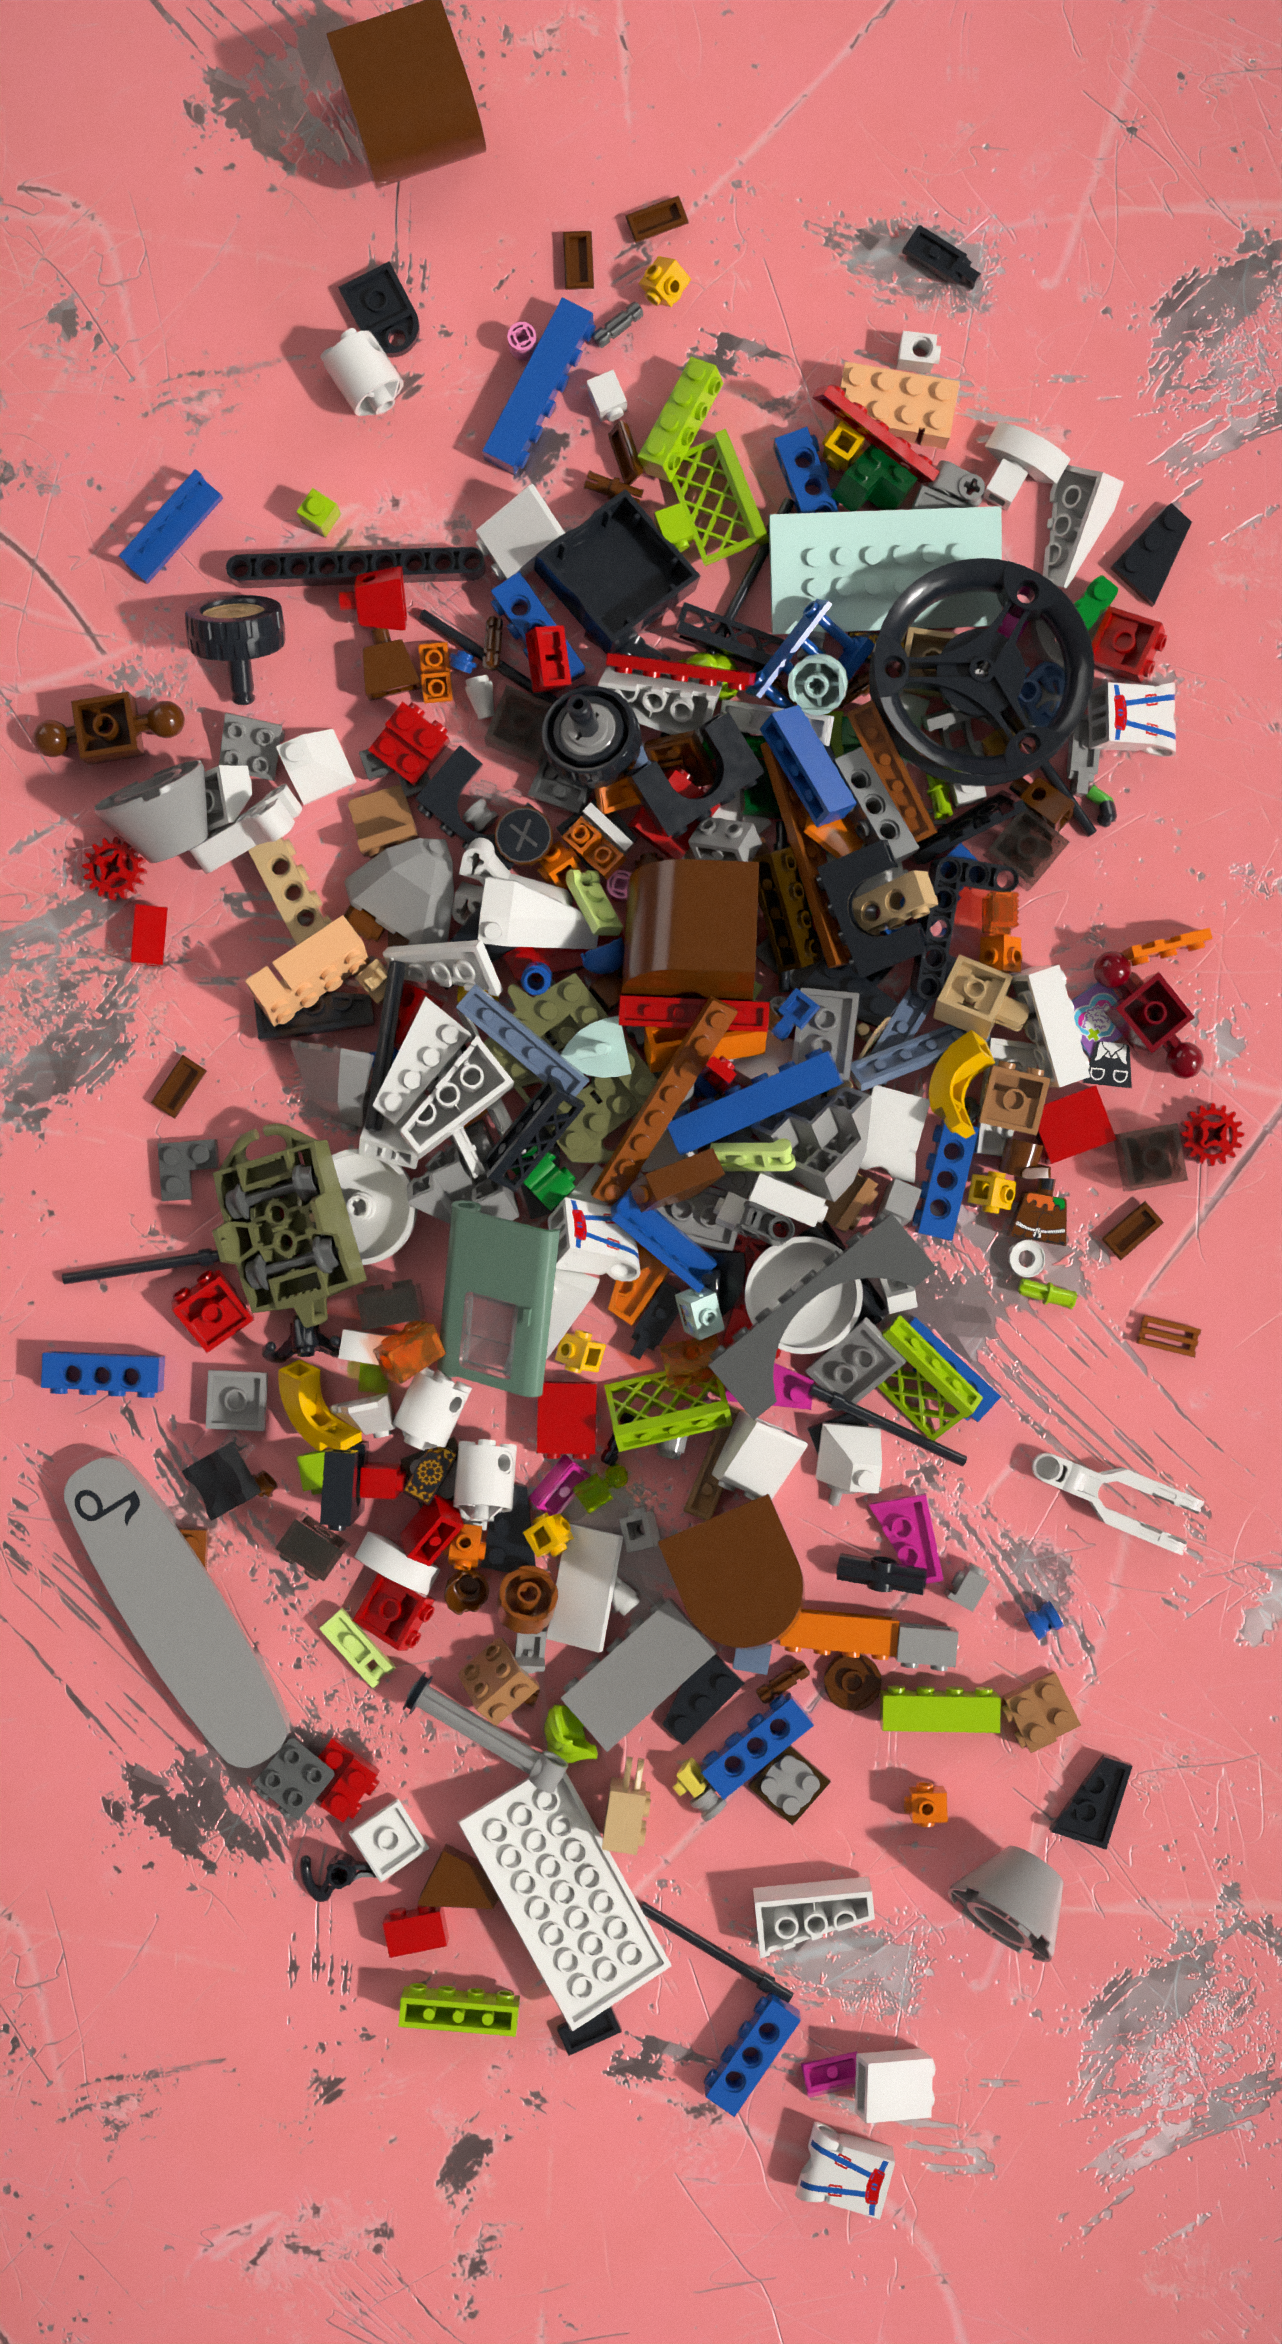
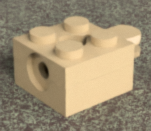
M959 954L937 999L933 1018L967 1032L973 1030L980 1037L987 1039L995 1023L1013 1031L1023 1029L1028 1019L1029 1007L1022 1002L1007 997L1013 980L1012 975Z
M627 1756L624 1777H611L602 1836V1850L637 1855L638 1846H644L646 1821L642 1820L643 1816H649L651 1792L646 1791V1782L642 1781L644 1759L638 1758L635 1780H630L633 1757Z

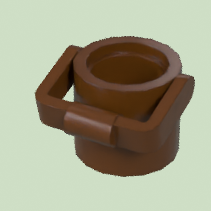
M1006 1137L998 1168L999 1172L1032 1180L1051 1178V1167L1039 1164L1043 1146Z

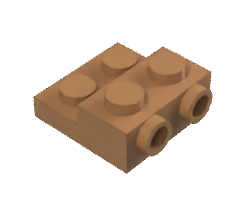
M999 1060L998 1066H990L978 1122L1037 1136L1051 1078L1044 1076V1070L1027 1067V1071L1023 1072L1015 1070L1016 1064Z
M1055 1671L1002 1696L1006 1704L1001 1706L1008 1722L1014 1721L1018 1728L1014 1735L1022 1749L1027 1747L1030 1753L1056 1742V1737L1081 1726Z

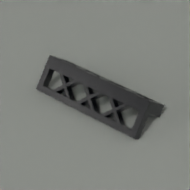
M686 602L683 603L672 637L752 667L756 666L760 670L765 667L773 656L765 653L763 647L771 643L781 646L784 642V639ZM687 611L698 615L703 626L699 628L684 622ZM705 618L712 620L713 622L707 623ZM717 623L726 626L730 636L725 638L712 633L709 627ZM733 629L739 630L740 632L734 634ZM744 633L752 635L757 647L752 648L741 644L736 637ZM759 638L767 642L761 644ZM781 671L778 676L780 677L784 672Z
M551 1075L483 1159L482 1163L487 1178L516 1192L585 1107L584 1101L567 1093L561 1080ZM563 1101L573 1105L567 1113L556 1114V1109ZM554 1124L555 1129L551 1134L539 1136L538 1131L542 1126ZM537 1146V1151L534 1155L521 1158V1152L525 1148ZM516 1167L520 1169V1172L513 1180L503 1176L508 1169Z
M825 1220L822 1223L817 1221L815 1227L811 1226L797 1235L820 1238L837 1246L842 1251L846 1249L830 1224ZM868 1278L860 1279L863 1300L861 1311L854 1327L865 1317L876 1325L889 1313L887 1305Z

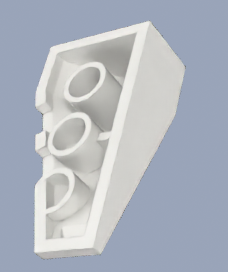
M1067 465L1058 483L1052 485L1049 501L1053 503L1052 518H1049L1047 528L1050 529V541L1045 547L1043 576L1052 581L1056 586L1067 589L1114 512L1124 484L1123 481L1104 472Z
M486 877L478 931V940H482L484 944L511 947L597 948L598 935H593L580 910L555 901L542 892L538 893L525 887V884L516 880Z
M391 1393L330 1406L333 1414L362 1431L365 1435L373 1434L374 1438H381L391 1435L390 1430L396 1428L393 1424L395 1413Z

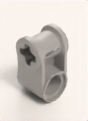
M939 461L936 467L939 473L934 482H929L927 487L972 507H978L982 502L985 489L983 479L949 461ZM971 488L976 490L971 495H968L966 493L969 492Z

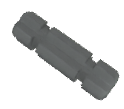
M637 302L629 304L625 312L622 310L606 322L604 328L600 327L593 333V340L600 348L606 346L610 342V338L615 339L632 325V321L636 322L643 317V310Z

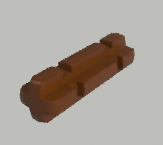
M490 616L489 620L486 621L485 656L483 657L482 665L485 669L495 671L500 665V655L498 654H501L503 620Z
M798 1661L792 1665L793 1669L790 1671L786 1669L769 1681L770 1684L767 1686L763 1684L757 1688L756 1693L759 1699L764 1704H767L774 1699L775 1694L779 1696L796 1685L798 1679L802 1681L808 1677L810 1671L803 1661Z

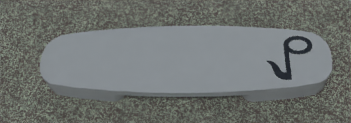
M106 1455L81 1467L69 1477L64 1488V1501L96 1571L135 1639L181 1707L227 1763L238 1768H250L261 1764L281 1749L290 1732V1717L262 1656L258 1651L252 1649L241 1626L216 1584L177 1528L173 1513L128 1459L119 1455Z

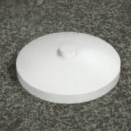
M348 1149L333 1154V1162L362 1264H373L389 1258L406 1243L416 1223L418 1209L410 1206L407 1197V1185L411 1182L409 1175L400 1165L359 1156V1149Z
M809 1236L792 1237L783 1245H771L752 1265L745 1284V1305L752 1324L754 1325L757 1322L755 1317L767 1307L772 1310L780 1303L777 1300L778 1297L790 1288L795 1291L802 1285L800 1279L814 1269L817 1273L825 1266L823 1260L837 1250L840 1254L842 1250L828 1241ZM856 1279L838 1284L810 1300L791 1320L780 1340L778 1348L790 1353L812 1354L827 1350L843 1340L854 1327L861 1311L863 1300L861 1280Z

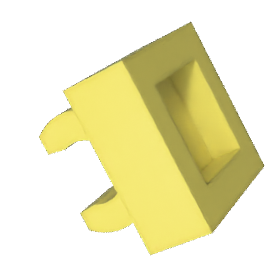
M693 1757L683 1762L676 1775L678 1783L673 1785V1789L679 1796L689 1790L694 1798L704 1792L708 1780L701 1773V1767Z

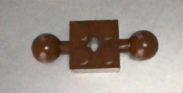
M128 691L71 701L75 726L66 727L56 720L43 721L37 725L33 732V744L40 754L53 758L63 755L68 750L70 744L78 743L80 759L88 765L145 756L141 732L152 731L161 738L175 737L182 731L185 717L182 709L171 701H159L150 708L148 714L138 715L136 699ZM108 724H111L113 726L112 730L105 733L104 730H107Z

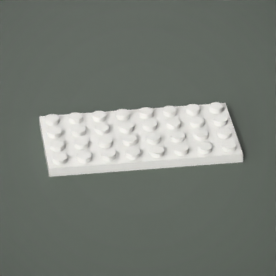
M566 1771L553 1793L537 1788L530 1782L528 1777L457 1821L572 2031L672 1966L611 1853L602 1850V1837Z

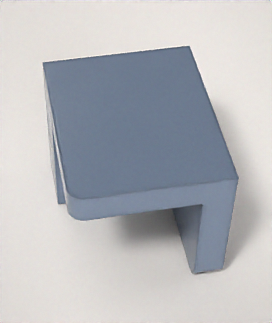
M772 1645L755 1650L736 1649L732 1668L767 1675Z

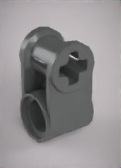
M752 1201L744 1202V1213L740 1223L734 1227L736 1231L743 1235L757 1238L774 1246L786 1243L792 1238L795 1231L794 1223L791 1219ZM774 1224H780L785 1228L786 1235L784 1238H778L774 1235L772 1230Z

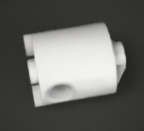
M350 328L341 335V341L334 347L326 349L320 358L324 362L325 369L356 415L366 416L385 413L395 404V397L403 388V380L371 332H357L355 328Z
M419 1364L393 1421V1424L402 1430L405 1438L404 1442L420 1450L446 1447L472 1387L460 1381L455 1383L451 1380L452 1377L445 1376L441 1371L436 1370L435 1372Z
M479 1439L478 1445L475 1442L459 1441L453 1506L462 1509L470 1517V1520L491 1522L494 1521V1516L498 1512L512 1511L517 1445L500 1444L499 1447L496 1446V1441Z

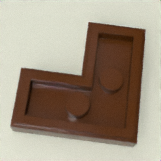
M695 730L648 740L643 745L649 760H656L661 769L680 765L682 770L693 777L692 783L697 787L713 784L716 770Z

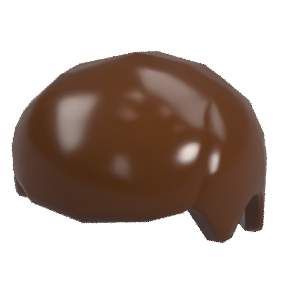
M473 1569L455 1572L447 1580L444 1591L447 1607L457 1615H462L468 1611L477 1612L488 1599L490 1590L486 1577Z

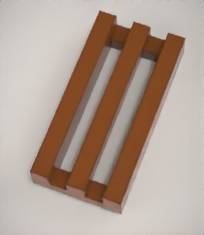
M1143 1315L1136 1343L1195 1358V1349L1199 1342L1198 1336L1201 1334L1202 1329ZM1148 1322L1192 1333L1191 1339L1147 1328ZM1145 1334H1150L1189 1344V1347L1186 1350L1144 1338Z

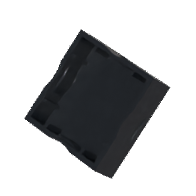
M626 489L594 511L591 517L583 524L567 531L537 553L533 569L606 654L614 653L696 590L701 577L675 545L665 539L658 531L650 516Z

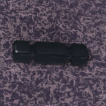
M624 1412L620 1418V1425L632 1422L635 1417ZM613 1432L607 1444L608 1449H605L601 1456V1461L609 1466H614L619 1457Z

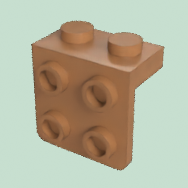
M396 785L349 801L348 807L359 839L357 842L364 857L374 858L387 848L419 838L402 786Z
M857 1172L853 1183L835 1202L826 1199L825 1204L828 1206V1210L824 1220L843 1233H846L848 1228L853 1231L862 1218L858 1213L864 1204L869 1207L876 1198L878 1192L875 1188L878 1184Z
M501 1637L489 1644L472 1661L466 1664L458 1674L475 1709L495 1726L540 1688L537 1681L518 1665L507 1643Z

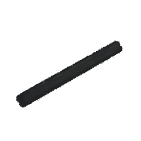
M390 961L388 967V978L386 981L365 1129L372 1132L381 1131L384 1116L374 1109L372 1105L392 1066L406 964L400 961Z

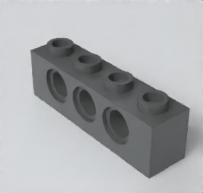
M860 747L834 759L832 762L837 767L839 774L852 792L857 803L848 813V816L854 825L858 837L863 840L865 846L880 840H888L897 864L908 859L920 847L863 748Z

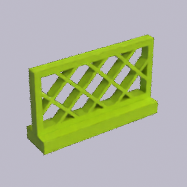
M726 428L716 432L715 438L688 449L682 461L692 464L687 477L683 478L675 474L672 479V484L679 502L683 504L694 534L693 538L705 566L759 543L762 546L769 543L768 533ZM715 448L717 458L713 467L700 462L704 452ZM720 463L722 465L723 470L718 469ZM697 467L710 471L705 485L691 481ZM715 474L727 478V484L723 492L710 488ZM679 482L684 483L682 489L679 485ZM689 486L702 490L696 504L685 500L684 496ZM730 488L733 493V496L728 495ZM707 492L720 497L715 511L702 507ZM725 500L732 501L738 506L733 518L720 514ZM688 507L694 509L692 515ZM699 511L712 516L706 530L695 526L694 522ZM740 514H741L742 519H743L744 522H741V521L738 520L739 517H740ZM717 518L731 523L725 537L712 533ZM736 525L747 529L750 537L741 542L730 539ZM699 533L704 535L702 541L700 539ZM711 537L721 541L722 544L719 551L707 556L704 547L708 538Z
M899 1315L882 1332V1336L916 1369L917 1373L904 1371L902 1365L890 1375L898 1377L899 1387L890 1386L886 1380L877 1387L929 1439L935 1441L964 1417L968 1418L973 1414L983 1397ZM904 1378L917 1380L918 1390L905 1388ZM924 1381L929 1382L937 1390V1393L924 1391ZM906 1396L919 1398V1408L910 1406L906 1402ZM925 1399L938 1401L939 1411L926 1409ZM944 1402L950 1403L959 1412L957 1414L945 1412ZM926 1416L939 1418L940 1427L935 1430L927 1422Z
M710 1360L604 1385L618 1451L622 1452L732 1426L731 1413L721 1380L715 1373L708 1383L697 1378L701 1372L711 1370L708 1366ZM681 1377L687 1381L679 1390L669 1385L673 1379ZM653 1384L658 1388L652 1396L641 1392L645 1385ZM692 1384L703 1388L697 1398L686 1393ZM664 1390L675 1395L669 1405L658 1400ZM626 1391L630 1395L624 1403L613 1399L612 1393ZM709 1392L721 1398L719 1402L710 1404L703 1402ZM636 1397L647 1402L640 1412L629 1407ZM681 1398L692 1403L689 1409L681 1411L675 1409V1406ZM653 1405L664 1410L660 1416L649 1417L646 1414ZM624 1412L635 1417L630 1423L618 1424V1420Z

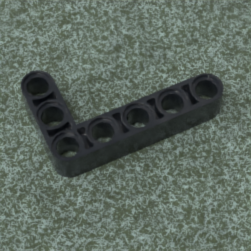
M939 857L931 863L929 878L935 895L940 891L944 892L946 903L942 907L936 905L930 908V913L921 917V926L930 949L936 952L937 959L934 964L929 965L926 962L927 952L915 956L910 981V990L915 997L933 1000L940 995L943 989L960 887L991 892H1011L1019 883V875L1014 868L956 857ZM945 862L951 866V874L947 878H944L940 872V868ZM972 867H976L979 871V879L975 883L969 878V871ZM1002 871L1007 875V883L1004 887H1000L997 882L998 874ZM937 920L940 922L942 930L939 935L934 936L931 933L930 927ZM928 978L932 983V988L929 993L923 994L921 983Z

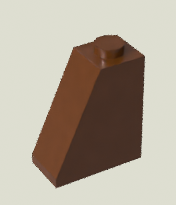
M711 1148L647 1173L630 1185L629 1188L641 1213L693 1198L724 1176L725 1173L714 1149Z
M445 1844L419 1896L417 1904L428 1907L494 1909L497 1901L500 1900L478 1859Z

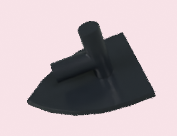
M707 1252L716 1260L717 1265L711 1271L704 1274L701 1280L704 1287L716 1293L722 1317L733 1308L741 1295L746 1273L745 1252Z

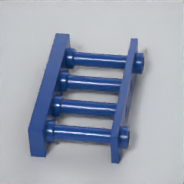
M816 599L805 607L803 611L804 616L762 671L756 673L754 685H750L745 692L759 699L765 694L778 707L783 709L795 706L772 683L781 671L789 676L795 667L790 662V659L799 648H802L809 656L820 653L825 654L807 638L817 624L844 647V652L838 661L846 670L848 682L872 652L875 644L869 638L857 635L851 639L826 615L832 604L827 600Z

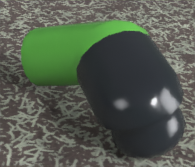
M1093 785L1085 797L1099 806L1100 814L1096 819L1097 823L1107 828L1117 818L1115 803L1112 797Z

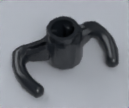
M295 1315L293 1316V1322L290 1323L291 1335L277 1351H275L276 1345L273 1342L266 1343L262 1348L263 1357L272 1363H283L294 1354H297L299 1357L314 1356L316 1351L338 1358L341 1337L334 1335L329 1340L320 1333L319 1325L306 1328L303 1326L299 1316Z
M339 1853L329 1862L326 1868V1879L321 1886H318L312 1877L311 1858L305 1855L300 1860L302 1882L307 1892L317 1902L328 1901L334 1889H342L347 1885L350 1886L353 1881L361 1877L377 1878L367 1862L356 1861L352 1855L347 1853Z

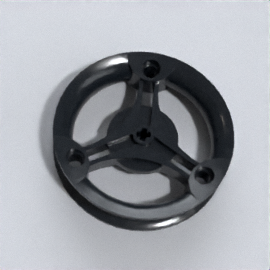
M991 558L960 560L940 566L917 579L898 597L889 610L872 652L869 668L871 700H874L900 755L922 772L948 783L974 787L994 786L1020 779L1032 773L1050 760L1064 745L1080 722L1091 696L1094 682V653L1087 627L1079 611L1066 594L1052 581L1026 566L1010 561ZM990 592L997 594L1003 610L987 629H972L958 634L947 643L939 655L907 657L901 642L911 624L929 606L946 597L960 593ZM1017 595L1026 596L1030 602L1022 603ZM1007 613L1020 619L1009 638L997 632ZM1043 620L1059 644L1065 666V685L1059 707L1046 727H1031L1017 699L1025 681V664L1016 646V642L1025 621ZM894 668L899 672V676L891 678L885 673V669ZM909 669H936V677H908ZM977 669H979V673L983 670L986 675L982 677V674L977 676L975 672ZM903 689H925L940 692L944 700L959 713L970 717L985 718L1004 742L1006 748L1003 753L990 756L968 755L950 750L936 743L925 735L907 714L900 699ZM1006 709L1020 731L1014 736L1000 714ZM1019 744H1028L1032 749V753L1025 754L1021 752Z

